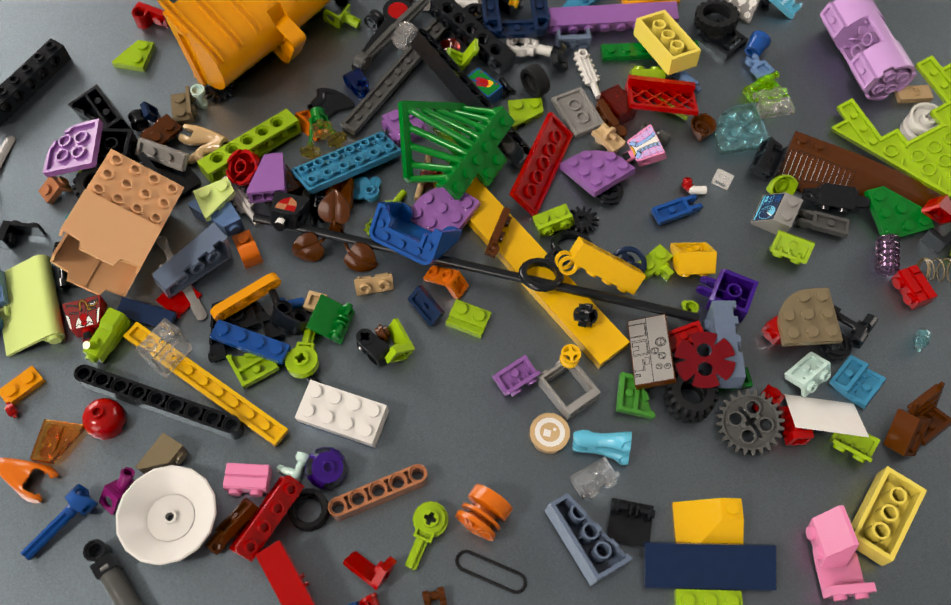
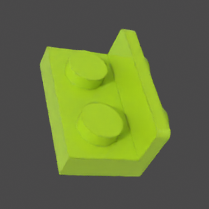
M566 203L532 216L540 238L550 236L561 229L566 230L574 225L573 215L570 213Z
M778 230L769 250L775 257L783 258L784 256L790 258L789 261L798 265L801 263L807 264L815 242Z

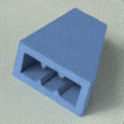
M196 199L188 203L195 217L208 225L215 223L226 236L237 234L240 230L244 229L241 218L230 201L226 202L220 211L217 209L211 215L212 219L206 222Z

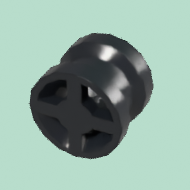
M372 9L369 13L370 15L364 18V23L369 29L375 31L378 29L379 24H382L384 21V16L380 11Z
M141 109L132 110L128 114L131 128L134 131H144L149 127L148 119L144 118Z

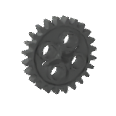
M746 389L745 395L737 391V397L732 394L729 395L730 402L725 399L723 400L726 407H719L723 414L716 415L717 418L721 419L720 422L716 423V426L722 427L718 431V434L725 435L722 441H730L727 446L728 448L734 445L736 446L735 452L743 449V455H746L748 450H750L752 456H755L756 450L762 455L764 454V447L770 451L771 447L769 444L771 443L776 446L778 443L775 438L781 439L783 437L778 433V431L785 430L784 427L779 425V423L785 421V419L779 418L783 411H776L779 404H771L773 397L766 400L765 392L758 396L756 389L753 394H750L749 390ZM750 403L756 404L758 412L750 413L747 410V405ZM739 407H741L744 410L748 419L755 420L753 426L762 435V438H759L757 436L755 430L751 425H745L747 419L739 411ZM733 414L739 415L741 423L738 425L732 424L730 416ZM760 421H768L770 423V430H762L759 426ZM743 432H751L753 440L751 442L744 441L742 438Z

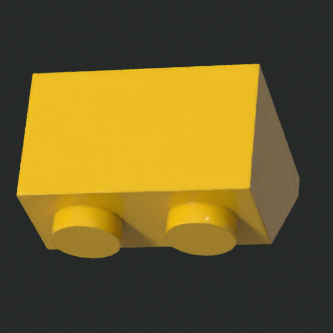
M707 242L670 243V250L673 255V269L679 276L689 277L691 274L709 276V274L716 273L717 251Z

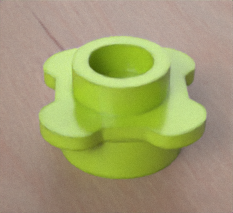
M692 300L681 302L682 310L688 311V309H691V312L697 313L700 305Z

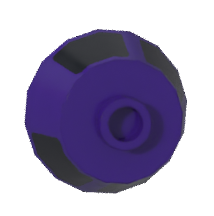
M332 447L316 449L309 455L305 464L307 479L312 485L320 489H330L337 486L343 481L347 472L345 457L339 450Z

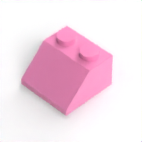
M839 505L812 518L806 528L807 538L811 540L813 555L818 560L820 568L846 567L859 546L844 505Z

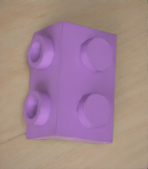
M525 354L494 374L492 378L504 396L511 394L513 397L522 391L520 387L527 383L529 386L538 380L536 376L541 374V372L535 370Z

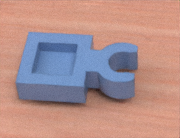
M756 53L752 55L751 59L746 57L745 64L751 67L750 71L760 82L774 74L775 70L765 60L760 61Z

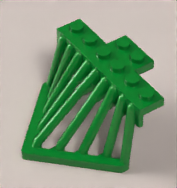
M406 100L398 102L403 179L408 184L437 182L436 188L444 187L454 200H460L476 176L485 186H490L508 160L497 146L515 122L503 106L482 108L466 106L464 103ZM409 115L415 116L452 137L458 145L413 126L409 121ZM410 133L419 135L449 149L453 155L414 144L411 141ZM412 151L445 160L449 165L415 162L412 159ZM413 169L439 171L443 174L413 176Z

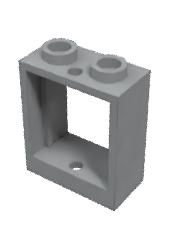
M559 360L555 367L551 370L546 369L539 375V387L566 421L597 401L601 394L600 390L579 365L569 369L563 367ZM566 370H569L587 392L568 406L563 403L548 384Z

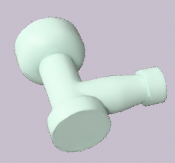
M201 84L193 85L190 88V92L193 97L197 98L198 107L200 109L207 108L208 101L204 98V86Z
M298 451L295 457L298 461L295 469L279 464L276 471L290 475L301 483L300 477L309 455Z

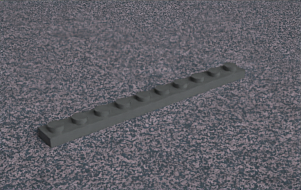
M434 19L425 29L437 42L448 31L437 19ZM411 45L341 123L342 129L356 136L421 62L422 58Z

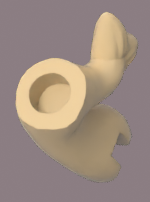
M191 124L183 125L184 130L192 133L191 137L184 134H179L178 140L185 145L200 146L189 156L188 165L197 163L205 155L230 142L223 135Z

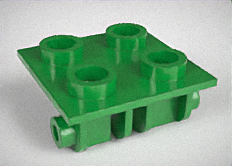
M321 294L306 328L341 345L355 313L353 305L350 303L342 305Z

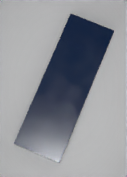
M644 542V587L776 590V545Z

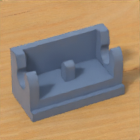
M586 28V33L576 35H561L560 29L556 30L555 40L557 47L560 46V41L562 40L567 45L566 50L590 49L592 37L589 28Z

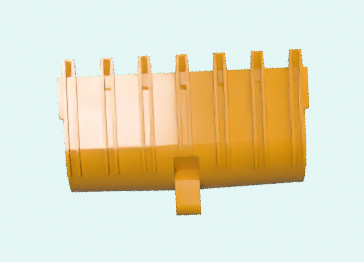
M157 0L164 9L162 13L194 73V77L200 84L204 86L208 84L219 90H223L272 51L285 64L291 62L301 53L306 42V36L300 27L331 1L177 0L175 3H172L170 0Z

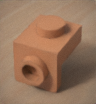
M52 176L48 177L38 192L47 203L54 204L63 191L71 193L73 188L69 185V181L66 178Z

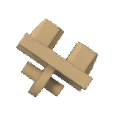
M605 123L591 132L595 142L603 145L607 152L617 153L626 144V141L616 133V128L613 126L609 127Z

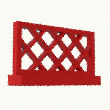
M628 74L624 90L628 95L629 108L697 116L699 112L694 93L695 82Z

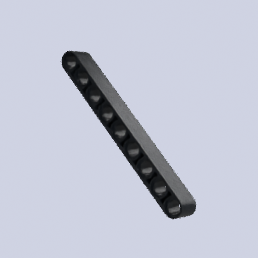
M83 364L74 370V378L87 389L230 439H239L244 434V426L238 417L90 365ZM126 386L123 391L119 392L122 387ZM144 393L142 397L137 398L139 394ZM159 399H162L161 403L155 405ZM181 405L179 410L174 411L176 406ZM195 412H200L197 417L192 418ZM214 418H219L215 424H210ZM237 424L236 429L229 431L232 425Z

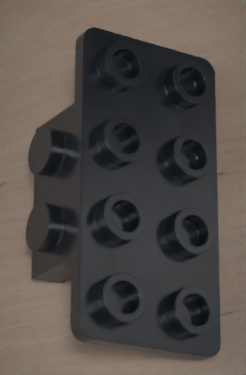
M169 142L165 145L173 148V146ZM144 152L138 155L134 154L141 165L183 186L184 189L180 197L201 185L200 179L188 164L186 171L182 172L151 161Z

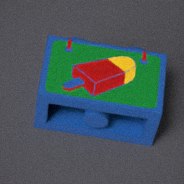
M478 67L468 75L469 79L492 105L502 98L503 86L500 82L490 77L487 72Z

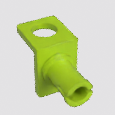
M349 3L340 15L328 9L323 11V20L338 29L344 23L358 29L362 23V19L350 14L351 4ZM328 15L332 16L335 21L330 20Z

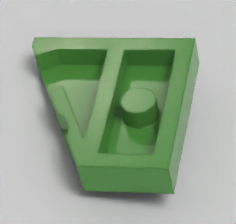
M621 372L619 374L615 411L653 420L655 413L651 411L648 401L650 399L644 388L636 390L633 374Z

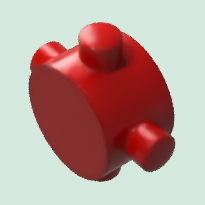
M7 402V406L4 407L6 413L10 417L17 418L18 408L14 403Z

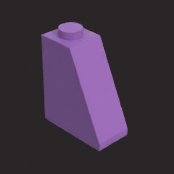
M283 153L264 154L247 188L250 203L272 201L275 191L287 193L286 163Z

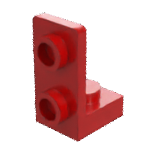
M779 406L777 408L778 411H783L779 418L785 419L781 426L785 428L782 432L786 446L806 445L814 438L813 430L795 427L788 406Z
M353 551L343 561L344 566L375 590L388 579L397 563L390 556L385 562L380 561L375 566L357 551Z

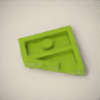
M541 98L507 101L508 112L515 121L512 125L514 130L523 123L526 125L533 119L543 116L544 110Z
M244 353L243 356H232V354L226 356L243 389L280 370L277 363L251 353Z

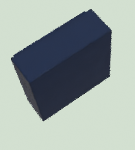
M145 101L140 104L144 118L154 123L160 118L158 109Z

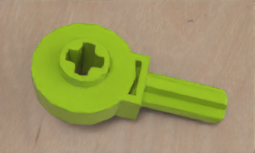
M305 328L302 342H297L296 347L290 350L285 358V365L289 374L299 379L312 376L319 367V358L314 344L316 332Z
M424 502L414 512L413 524L415 532L413 537L416 539L405 563V566L409 569L416 570L418 568L427 544H432L433 539L442 535L447 529L449 521L447 511L437 502ZM434 515V519L436 520V522H431L430 525H428V522L425 518Z

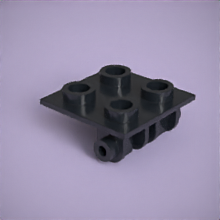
M612 498L607 536L610 539L613 538L616 542L644 547V542H650L652 518L654 519L655 517L654 506Z

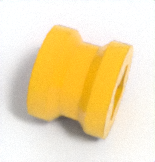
M568 344L562 348L559 360L563 367L571 369L578 365L581 358L579 347L574 344Z

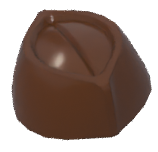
M707 113L698 114L691 119L692 133L699 142L709 137L716 130V121Z

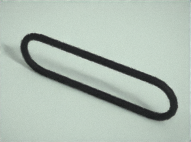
M462 550L456 556L455 563L458 569L508 592L519 594L527 586V580L522 573L477 553ZM464 553H468L522 577L523 587L517 591L464 569L459 565V557Z

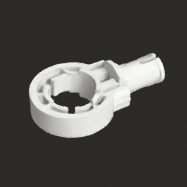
M532 37L507 38L506 46L515 53V56L519 57L535 56L537 54L551 57V52L553 51L552 46L539 44V40ZM519 41V43H523L524 46L519 47L516 45L514 46V44H516Z

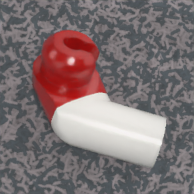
M690 177L683 178L682 188L689 194H707V186H695L692 184L693 180Z

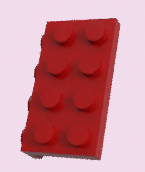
M290 475L280 476L259 505V509L255 512L254 517L247 522L229 549L252 562L256 557L255 554L260 552L267 539L272 535L274 529L286 515L288 509L298 498L305 486Z

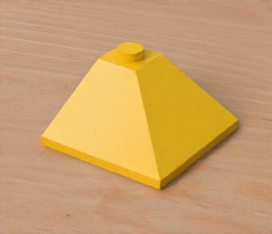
M714 498L672 503L675 542L743 544L744 516L742 498Z

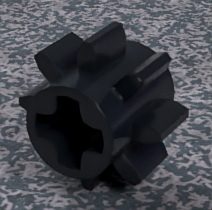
M579 304V307L575 308L573 317L574 321H579L578 326L592 327V324L597 321L598 313L597 310L592 309L593 304Z

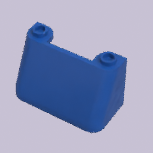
M401 201L378 202L369 230L371 239L422 265L433 264L460 239L463 230L457 227L447 226L443 230L436 228L431 232L412 223L414 213L408 204Z

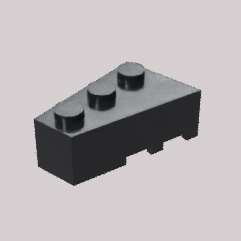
M97 84L68 103L73 111L86 121L100 119L103 122V128L131 129L108 96Z

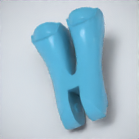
M590 430L575 431L572 449L576 452L602 455L615 460L620 465H628L632 431L596 433Z

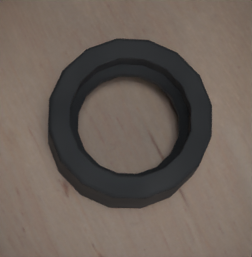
M533 63L522 69L520 72L521 82L531 97L539 98L548 93L550 81L547 73L540 65Z
M305 488L288 509L289 519L296 528L302 531L312 532L318 530L329 518V503L322 492L314 488ZM306 498L317 499L321 504V514L312 522H303L297 517V506Z

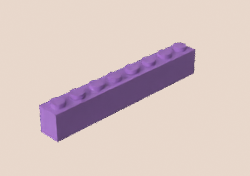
M677 1L548 8L550 15L548 34H557V29H560L561 33L570 34L577 32L586 33V28L590 29V33L593 31L634 30L636 18L666 10L677 23L679 20Z

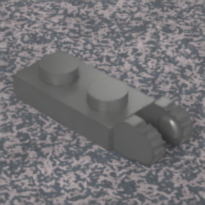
M806 209L798 211L797 215L801 218L796 220V226L847 238L850 219Z

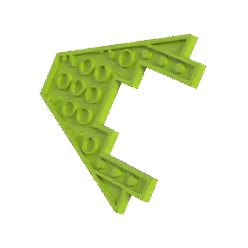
M933 55L916 63L915 68L944 104L930 111V116L938 126L910 141L904 137L898 128L881 136L853 98L837 106L836 110L844 121L831 127L833 133L921 182L942 196L948 194L951 199V63L942 67Z

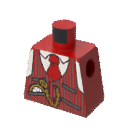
M101 295L62 304L69 328L78 338L82 337L83 342L90 341L100 325L101 318L107 311L105 300Z

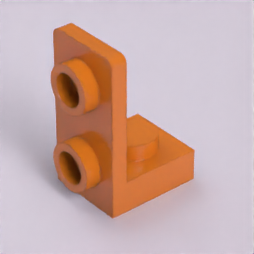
M432 265L423 277L425 282L446 286L455 299H460L469 287L461 272L450 268Z

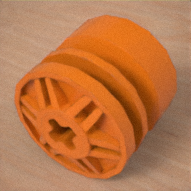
M475 484L468 495V499L473 505L463 503L461 505L463 510H458L455 517L471 533L488 541H493L496 537L494 532H499L501 529L495 520L505 522L513 508L495 491L484 485Z

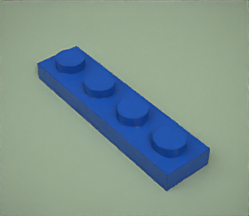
M219 319L209 335L212 340L281 365L284 364L285 358L291 350L289 344Z

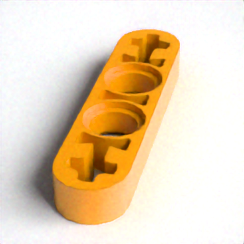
M275 272L269 273L216 304L210 310V314L216 322L218 319L223 321L267 295L271 289L278 288L281 284V279Z

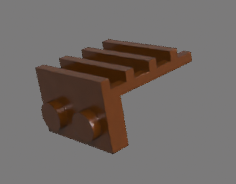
M942 381L939 384L936 383L907 407L909 409L907 412L915 416H926L931 419L921 442L923 446L927 445L951 426V418L937 408L945 383Z

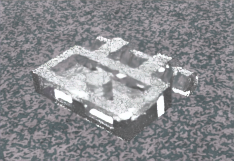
M779 86L771 90L760 89L758 92H753V99H760L755 106L761 119L794 114L796 109L790 96H782L788 93L787 87L781 88Z

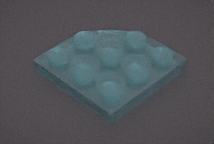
M756 103L735 105L723 111L716 121L717 127L713 133L720 155L758 150L760 143L769 138Z

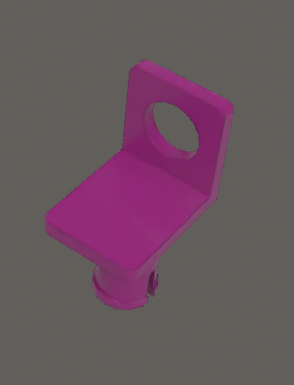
M130 467L122 468L119 479L104 485L99 503L111 515L116 513L122 495L134 482L135 471ZM106 496L111 499L112 506L107 503Z

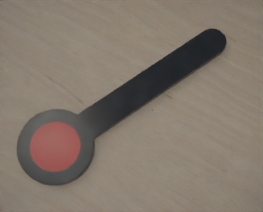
M389 0L384 4L383 16L385 19L363 48V52L412 6L409 1ZM352 64L351 67L354 73L362 72V70Z

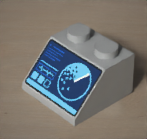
M786 192L763 195L750 224L775 235L778 230L788 233L803 200Z

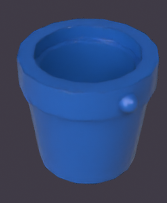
M754 31L745 48L746 55L752 58V55L756 53L760 57L771 44L770 36L763 31Z

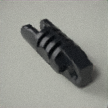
M325 189L312 194L310 225H317L318 218L320 223H326L318 214L319 203L325 198Z

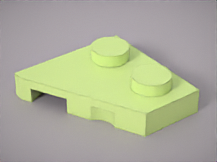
M228 177L193 191L206 222L212 219L211 215L217 209L220 211L225 206V203L236 195Z

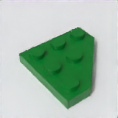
M881 186L864 192L865 197H868L870 200L868 206L883 243L935 228L932 219L922 213L921 209L923 207L892 190Z

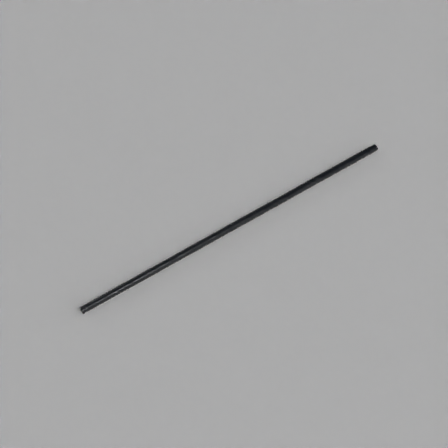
M254 214L253 222L273 226L270 222V216ZM301 224L295 230L285 228L286 230L299 233L313 232L317 237L352 245L363 242L374 250L403 256L372 239L306 224ZM443 255L434 262L444 266L522 283L519 273ZM528 275L529 278L538 283H549L553 281L541 277ZM563 282L560 287L555 289V291L656 314H666L669 317L691 322L698 321L700 315L699 313Z

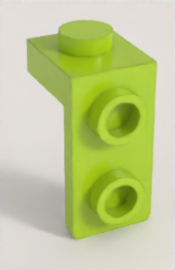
M477 38L472 41L464 53L449 47L446 50L447 54L462 71L466 66H469L471 59L477 56L479 52Z

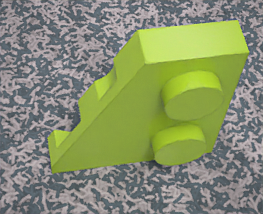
M137 40L112 61V65L115 68L145 72L156 46L154 42Z

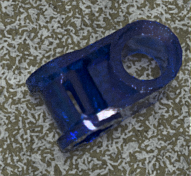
M356 68L343 75L346 86L359 100H362L370 89L368 88L369 81L362 74L361 70Z

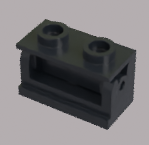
M772 136L762 141L749 171L764 181L775 178L780 172L781 163L786 158L785 154L788 147L782 149V144L774 140Z

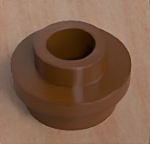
M379 324L375 328L377 337L386 342L390 341L391 333L388 327Z

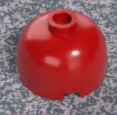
M247 149L234 151L227 160L229 164L228 170L226 169L228 179L234 184L245 187L249 186L261 159L254 152Z
M111 398L94 400L88 404L82 415V424L87 433L93 438L100 440L115 438L123 431L122 428L125 422L127 423L125 409L120 403Z

